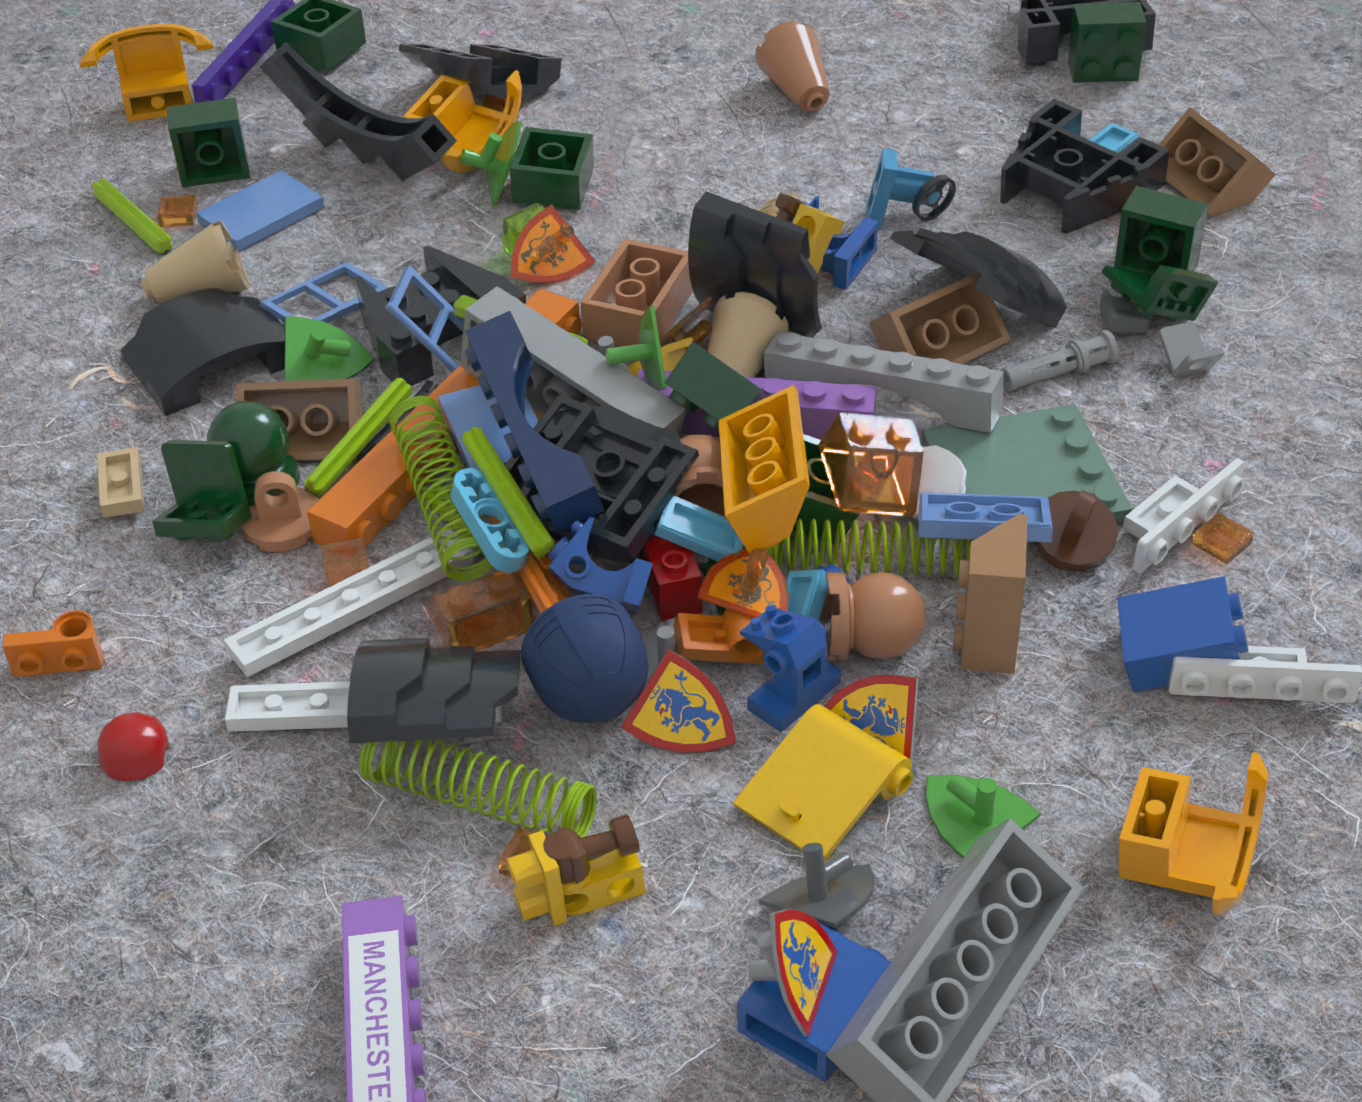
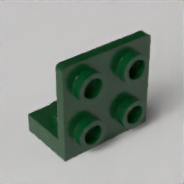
M1105 265L1101 272L1111 281L1110 287L1113 290L1128 296L1134 301L1133 307L1138 312L1148 317H1152L1154 314L1162 315L1171 321H1177L1178 318L1195 321L1218 285V282L1208 274L1160 265L1153 275Z

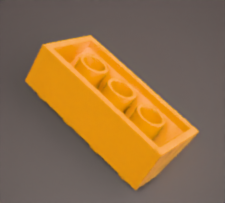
M794 385L718 420L725 517L749 554L763 548L774 547L783 539L790 537L810 486L799 397Z

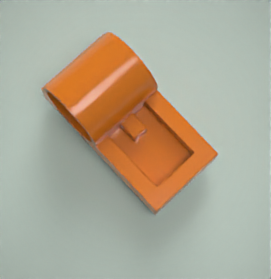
M728 608L723 613V616L678 613L673 623L678 655L687 660L764 664L763 654L765 652L740 635V631L750 624V620L754 617Z
M73 610L61 614L53 622L52 630L4 634L2 647L13 677L102 669L104 655L93 620L87 612Z

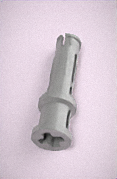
M1102 330L1097 333L1096 337L1083 341L1078 339L1069 341L1065 349L1036 357L1011 367L1002 368L1001 371H1004L1003 386L1008 392H1011L1017 388L1044 381L1070 371L1082 374L1087 372L1089 367L1103 362L1113 364L1119 357L1116 340L1110 331ZM1096 350V353L1090 354L1089 351ZM1051 364L1050 368L1029 374V370Z

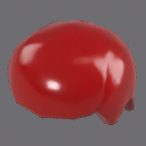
M141 712L125 713L114 717L101 730L97 743L101 769L109 778L122 781L144 779L160 771L164 766L165 751L169 748L167 730L157 717Z

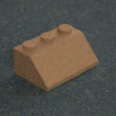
M1190 107L1159 143L1160 146L1169 149L1166 181L1188 199L1208 203L1207 214L1211 217L1252 203L1276 175L1257 157Z
M979 272L868 322L880 350L907 352L913 356L946 359L959 364H964L1011 341L993 299L974 288L981 276Z
M355 378L236 383V402L257 401L277 412L289 433V450L287 454L293 456L296 461L323 460L364 414L363 383Z
M1017 514L971 541L969 560H960L958 587L967 588L966 593L957 592L955 619L964 620V624H955L953 651H961L960 669L1015 673L1026 576L1028 516L1026 514Z

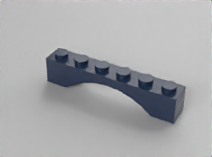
M507 311L465 330L471 347L464 349L474 372L481 369L484 372V375L477 377L487 401L494 397L497 401L490 408L499 428L503 429L508 426L511 431L503 436L513 458L523 457L524 463L517 465L527 489L536 486L539 492L531 496L541 520L550 517L558 533L571 527L576 520L582 522L589 519V517L604 512L605 510L580 455L561 449L544 439L529 425L525 418L524 398L527 381L534 362L511 311Z

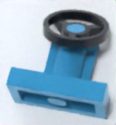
M883 148L866 204V218L877 220L878 229H881L889 200L912 203L913 213L920 220H932L949 207L956 193V184L947 175L934 177V172L899 167L897 164V150ZM948 182V193L945 199L942 201V203L938 205V202L940 201L943 195L942 189ZM920 205H926L931 207L933 211L920 214L919 208Z

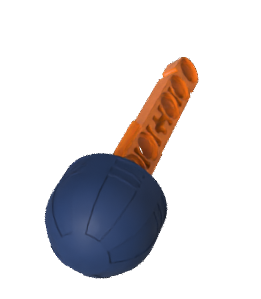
M489 515L493 525L501 523L496 517ZM529 550L526 564L518 572L541 614L534 620L525 634L521 647V661L535 691L542 702L553 713L571 722L603 723L622 715V712L638 699L648 677L649 663L639 630L627 610L616 600L597 594L571 596L570 592L549 572L552 560L548 557V553L544 557L538 558Z

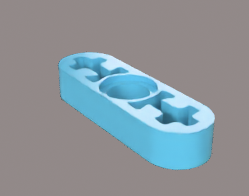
M466 468L458 471L454 477L450 496L487 560L495 569L502 572L513 573L521 570L526 564L530 548L481 470ZM491 515L496 517L501 523L496 525L487 524L479 516Z

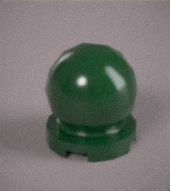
M238 401L223 408L211 422L207 432V441H226L232 445L249 506L256 505L255 482L265 473L278 471L289 474L298 485L301 477L296 460L293 456L287 454L289 450V433L276 411L257 401ZM271 489L266 493L271 496H280L278 491L280 489Z

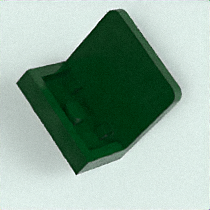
M168 440L161 446V452L176 504L152 521L156 536L175 537L178 541L205 538L210 542H221L231 538L236 529L252 518L234 449L230 443L226 441Z

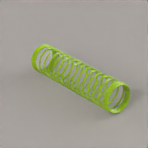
M427 396L409 397L393 408L389 416V424L396 437V442L403 456L406 470L410 475L413 489L417 494L420 509L424 513V519L431 533V539L435 543V549L438 552L442 569L446 576L453 580L468 581L486 574L493 567L487 558H484L479 563L465 567H456L448 564L450 559H469L482 552L480 548L475 553L467 556L452 557L455 553L467 547L479 546L474 536L466 537L472 534L471 531L455 536L460 532L468 531L469 528L459 529L448 537L441 536L445 530H454L466 525L464 522L457 526L449 527L456 522L464 520L463 518L455 519L461 516L460 513L451 517H445L458 511L454 504L442 507L449 502H453L452 499H449L451 498L450 495L437 498L451 491L452 488L450 487L453 485V482L441 488L432 489L440 483L454 480V477H447L455 471L458 472L464 469L460 462L456 447L452 443L453 439L449 434V429L445 424L446 421L442 416L438 402ZM430 405L436 409V412L423 411L408 417L399 428L396 427L399 417L413 407ZM424 414L435 415L434 420L420 422L410 427L407 431L402 430L403 426L416 416ZM429 424L428 426H426V427H424V428H421V429H419V430L412 431L413 429L419 427L420 425ZM431 433H437L425 441L414 442L416 439L424 438ZM441 434L445 435L444 439H435ZM441 442L434 448L417 451L427 444ZM444 443L448 444L447 449L439 448ZM410 445H419L414 450L408 449ZM443 452L440 456L433 459L422 460V458L432 453ZM448 452L452 454L450 458H442ZM414 454H423L417 460L412 459ZM447 461L442 466L425 470L434 463ZM451 462L456 463L454 468H444ZM418 463H428L421 469L415 468ZM450 471L439 478L429 479L437 473ZM433 472L425 479L419 478L421 473ZM437 481L436 483L432 484L429 488L423 487V484L425 482ZM441 491L432 498L426 497L428 492ZM446 500L437 507H430L433 501ZM449 510L441 517L434 516L436 511ZM455 519L444 527L437 526L440 521ZM435 529H439V530H440V531L438 532V534L435 533ZM439 539H444L442 544L439 543ZM460 539L450 546H445L448 540ZM451 569H455V570H467V571H462V572H460V571H453V570H451Z
M799 518L796 523L792 562L790 537L780 542V551L779 543L774 547L764 548L767 557L779 571L783 560L784 544H786L787 567L789 571H794L799 541L802 570H808L813 538L815 569L817 570L819 566H823L826 536L828 563L837 565L841 533L843 572L847 574L850 569L855 534L857 572L860 575L864 568L867 537L869 535L871 573H876L882 535L884 569L886 573H890L896 533L898 570L902 576L905 571L910 532L913 575L917 576L922 537H918L916 550L914 526L911 521L907 523L902 552L900 526L895 521L892 526L888 554L886 525L884 521H881L878 527L874 557L872 524L868 520L864 528L860 559L858 523L854 520L851 524L846 561L844 522L841 519L837 525L832 560L830 521L826 519L823 526L820 558H818L816 520L813 518L810 522L805 560L803 523ZM925 537L926 572L930 577L932 575L936 538H932L930 548L929 538ZM939 538L940 573L942 577L946 575L950 538L945 539V546L943 545V538ZM953 539L954 573L956 577H959L964 539H959V545L957 544V539ZM966 539V560H969L971 541L975 539Z
M426 739L428 741V751L424 765L416 780L412 782L413 765L418 749L424 740H415L409 765L400 779L398 773L399 763L407 741H401L398 753V741L386 742L381 761L373 773L372 759L378 742L363 743L359 757V770L362 778L365 780L373 781L374 783L385 782V785L390 788L398 786L400 790L404 792L411 790L417 796L425 794L426 798L430 800L438 798L443 804L452 802L456 808L466 806V809L471 813L479 810L480 814L485 817L493 814L494 818L498 821L507 818L509 824L516 825L521 823L522 827L526 830L535 827L536 832L543 830L545 833L549 831L551 835L554 833L551 828L562 812L561 827H567L575 831L580 837H585L595 815L597 791L594 785L578 780L572 784L568 791V780L565 776L560 778L554 786V775L551 772L544 775L541 780L540 771L538 768H535L527 776V769L523 763L513 771V764L509 759L500 766L496 755L489 758L486 762L485 754L482 751L472 757V751L468 747L459 753L458 746L455 743L445 748V743L442 739L435 741L433 744L431 739ZM440 743L442 749L438 768L426 787V773L430 757L435 747ZM451 748H454L455 756L452 770L446 783L440 790L439 783L443 763ZM468 752V764L459 788L453 795L454 777L458 764L464 753ZM481 756L480 774L473 791L467 798L470 773L475 761ZM495 760L493 780L486 796L481 802L484 777L489 765ZM508 764L509 773L506 786L495 806L498 781L503 769ZM522 768L523 775L520 789L513 805L509 809L512 785L517 773ZM394 772L396 782L391 783L387 779ZM536 772L534 792L528 807L523 813L525 793L530 779ZM408 775L409 786L404 787L400 783ZM550 777L547 799L537 817L540 794L546 780ZM422 780L423 790H415L414 786ZM564 781L562 799L551 821L554 799L559 786ZM435 783L436 794H428L427 791ZM449 786L450 798L445 800L441 797V794ZM463 789V803L459 804L454 799ZM477 792V807L472 808L468 803ZM491 796V811L485 812L482 810V807ZM584 797L582 811L579 820L574 828L576 815L580 803ZM505 799V815L500 817L495 811ZM519 803V819L514 821L510 819L509 815ZM533 807V823L527 825L523 819ZM547 810V827L540 829L537 823L542 819Z

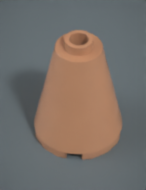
M799 21L781 23L764 35L766 40L761 47L759 44L757 45L755 59L759 68L801 110L806 112L817 111L826 104L830 96L817 34L812 26L808 24L807 26L800 25Z

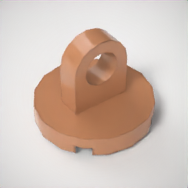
M278 471L263 474L255 482L256 505L249 506L252 518L241 525L245 541L249 544L252 542L258 545V549L265 552H288L301 548L308 543L307 538L312 536L307 511L319 499L310 491L298 488L294 478L289 474ZM271 489H280L278 490L280 496H271L266 492Z

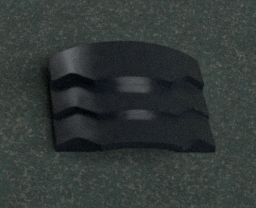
M399 44V52L410 60V64L432 69L433 74L438 76L445 75L468 82L472 92L507 98L506 80L515 70L519 72L522 98L547 89L560 78L562 58L493 44H470L469 53L425 44Z
M706 191L693 208L688 242L689 276L693 293L699 304L710 296L703 308L714 313L718 300L725 295L726 299L734 298L736 292L755 294L767 299L777 307L775 313L781 320L785 316L788 321L789 330L814 338L816 333H819L822 329L819 318L817 300L818 274L808 261L810 258L808 229Z
M923 228L893 232L890 237L891 240L913 253L965 276H970L976 271L979 272L981 276L974 287L976 290L1008 308L1056 327L1067 309L1058 288L1037 265L1021 254L985 237L965 231L957 234L942 231L936 233Z
M215 288L204 289L174 298L145 313L136 335L120 352L122 358L165 416H168L201 402L195 379L197 377L254 355L260 359L271 374L284 370L285 323H281L277 317L260 307L261 301L258 298L237 296Z
M559 394L533 428L544 439L561 449L580 455L605 510L592 517L594 521L587 543V551L590 555L612 561H634L655 532L654 522L677 492L676 486L699 456L697 449L681 443L679 434L676 431L644 422L610 404L591 407ZM511 456L505 466L550 537L560 541L565 536L568 540H571L575 536L570 532L571 527L557 533L550 517L541 520L531 496L539 492L536 486L527 489L517 465L524 463L523 457L520 456L514 459Z
M429 638L362 641L355 653L349 685L347 723L350 744L493 736L496 719L495 708L509 702L518 695L521 650L476 651V646L430 648Z

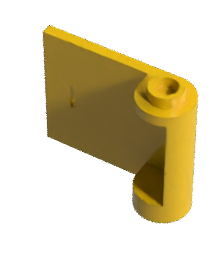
M816 704L809 708L733 801V805L802 852V848L806 844H822L825 862L877 795L885 800H889L894 796H902L908 790L914 777L911 771L912 762L906 756L826 707Z

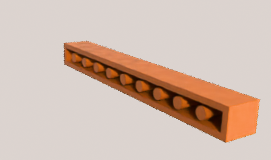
M539 289L525 303V305L542 316L547 317L565 331L579 335L581 332L582 321L579 315L578 301ZM460 365L427 397H431L439 404L438 396L479 386L480 384L477 377ZM430 405L417 406L396 427L399 428L408 417L423 411L436 412V409ZM424 414L416 416L409 420L402 430L407 431L410 427L420 422L434 420L435 415ZM429 424L420 425L419 427L413 429L412 431H415V430H419V429H421V428H424V427L428 426ZM449 429V434L453 439L452 443L455 445L458 454L460 451ZM393 431L387 434L307 511L313 542L353 559L417 496ZM431 433L424 438L416 439L414 442L425 441L437 433ZM441 434L435 439H444L445 435ZM441 442L427 444L417 451L434 448ZM444 443L439 448L447 449L448 444ZM410 445L408 449L414 450L419 445ZM443 452L432 453L422 458V460L433 459L440 456ZM448 452L442 458H450L452 454ZM414 454L412 459L417 460L423 454ZM447 461L434 463L425 470L442 466ZM418 463L415 468L421 469L428 463ZM433 472L421 473L419 478L425 479ZM425 482L423 484V487H425L429 482Z

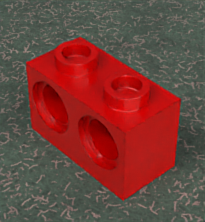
M653 533L639 552V559L653 563L647 586L660 621L672 619L678 613H703L702 599L697 598L702 586V575L692 550L658 537Z

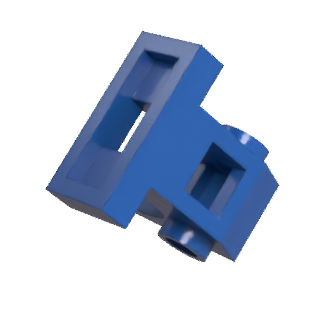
M815 196L809 204L803 201L806 205L819 209V196ZM864 217L852 232L833 235L823 256L820 270L833 274L834 287L847 290L877 251V220Z
M589 517L584 525L576 520L570 528V532L575 536L571 540L564 536L548 555L553 561L549 566V572L572 593L607 596L619 602L628 613L636 615L653 563L636 558L629 566L618 571H608L596 566L590 559L587 551V543L594 518ZM573 564H580L585 570L580 574H575L570 571L569 567Z
M770 605L766 607L765 612L751 619L750 624L740 631V635L765 652L763 654V661L766 667L775 674L747 697V710L778 731L783 732L809 708L841 683V670L827 661L826 631L817 619L777 609L776 605Z

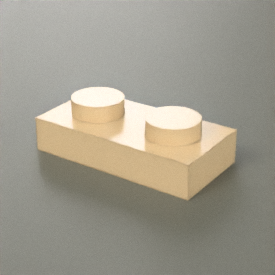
M138 447L97 453L99 502L103 518L145 511L141 458Z

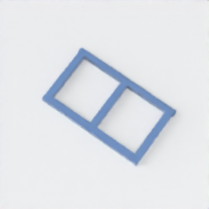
M345 262L260 302V307L285 323L286 316H295L280 308L277 304L306 291L333 308L313 318L314 320L329 323L360 308L358 297L343 303L317 285L342 273H346L353 278L360 275L378 293L386 291L389 287Z
M410 265L407 266L385 308L451 372H454L459 366L436 343L447 318L462 331H464L465 319L457 317L454 314L455 309ZM410 281L440 309L428 336L398 308Z

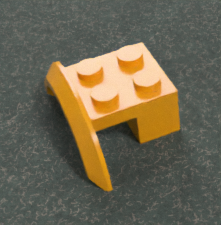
M141 25L102 37L81 57L80 68L97 66L99 59L113 49L128 122L167 116V107L193 104L180 40L193 44L197 51L214 49L211 39L206 35L183 25Z
M515 70L506 80L507 98L503 113L476 105L468 82L441 75L407 111L403 118H423L434 114L457 140L440 158L442 164L447 169L457 173L470 172L477 167L459 161L462 150L466 149L481 154L491 133L502 136L506 129L516 122L522 98L519 72Z
M1252 752L1241 814L1190 804L1191 776L1142 767L1119 837V878L1211 897L1213 915L1217 916L1223 915L1241 901L1251 869L1267 791L1269 774L1261 756L1257 752Z

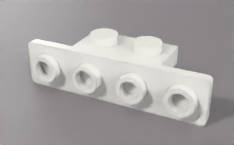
M1236 458L1200 489L1175 475L1126 515L1123 529L1139 538L1132 570L1141 574L1150 565H1158L1165 558L1168 550L1176 543H1184L1196 526L1202 521H1210L1218 508L1227 500L1233 501L1240 494L1245 481L1242 479L1245 462Z
M1248 646L1249 652L1241 653V659L1174 657L1168 683L1169 693L1174 695L1354 703L1362 681V667L1360 665L1307 663L1305 648Z

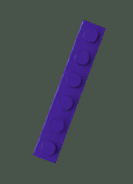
M270 0L191 84L195 103L222 100L274 44L275 40L271 21L295 5L293 0Z

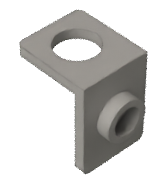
M1193 321L1163 327L1158 332L1174 378L1208 371L1224 355L1222 348L1205 351L1198 329Z

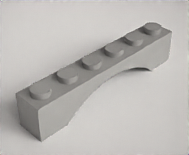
M777 332L763 352L765 378L808 382L819 381L834 384H862L886 388L919 401L954 427L991 433L1003 411L1004 371L989 369L981 365H964L953 363L946 359L913 356L907 352H891L874 349L867 345L856 346L839 343L832 339L805 337L793 332Z

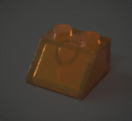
M839 412L818 444L838 510L913 517L917 511L924 455L913 420Z
M497 571L421 598L425 610L446 647L476 646V651L525 634L534 622L531 594L518 572L507 573Z

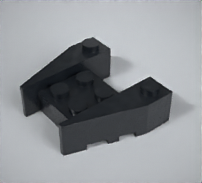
M1021 0L1017 49L1026 64L1042 65L1047 61L1058 60L1059 35H1066L1071 32L1074 4L1140 2L1147 22L1143 51L1152 50L1156 13L1146 0Z
M1053 99L1032 115L1026 133L1022 132L1018 139L1016 150L1013 154L1010 153L1002 166L1000 203H1007L1024 188H1027L1063 206L1061 232L1067 234L1122 211L1123 206L1136 186L1155 191L1162 188L1166 184L1169 149L1139 137L1120 153L1112 151L1080 136L1081 110Z
M431 246L423 247L426 272L420 274V276L454 309L455 300H458L461 295L479 300L496 286L518 298L522 303H526V295L505 277ZM360 275L354 277L360 313L365 327L368 329L382 373L392 382L397 378H402L410 386L434 376L431 352L385 308L396 286L378 293ZM411 281L409 282L398 308L428 336L440 309ZM447 318L436 344L439 346L462 335L463 331Z

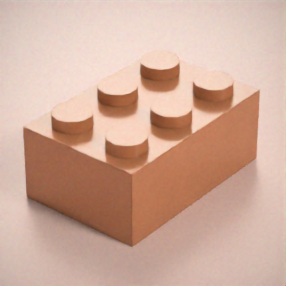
M624 238L580 302L583 337L587 340L598 342L601 337L610 336L613 338L614 346L619 347L639 344L642 315L647 308L654 306L660 340L668 332L693 292L689 276L688 251Z

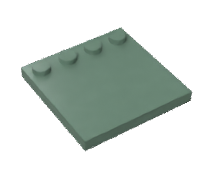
M1076 404L1000 416L991 433L951 425L922 429V444L924 447L936 445L949 450L961 460L967 471L965 494L1039 496L1048 498L1058 492L1074 490L1081 492V490L1098 496L1097 499L1106 504L1115 516L1116 524L1124 523L1125 516L1133 510Z

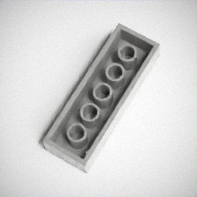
M498 286L465 309L461 367L475 377L484 375L482 369L474 372L464 349L471 347L465 330L507 311H511L534 362L525 392L531 407L545 413L559 394L591 407L610 404L644 422L676 431L679 437H681L686 413L685 408L617 364L608 365L604 355Z
M1011 818L982 834L976 839L826 1056L875 1102H947L1084 888Z

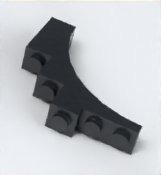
M287 42L260 66L264 73L304 115L305 119L302 123L324 147L341 139L363 164L379 155L401 181L435 164L457 142L434 114L423 118H401L370 108L350 97L314 70Z

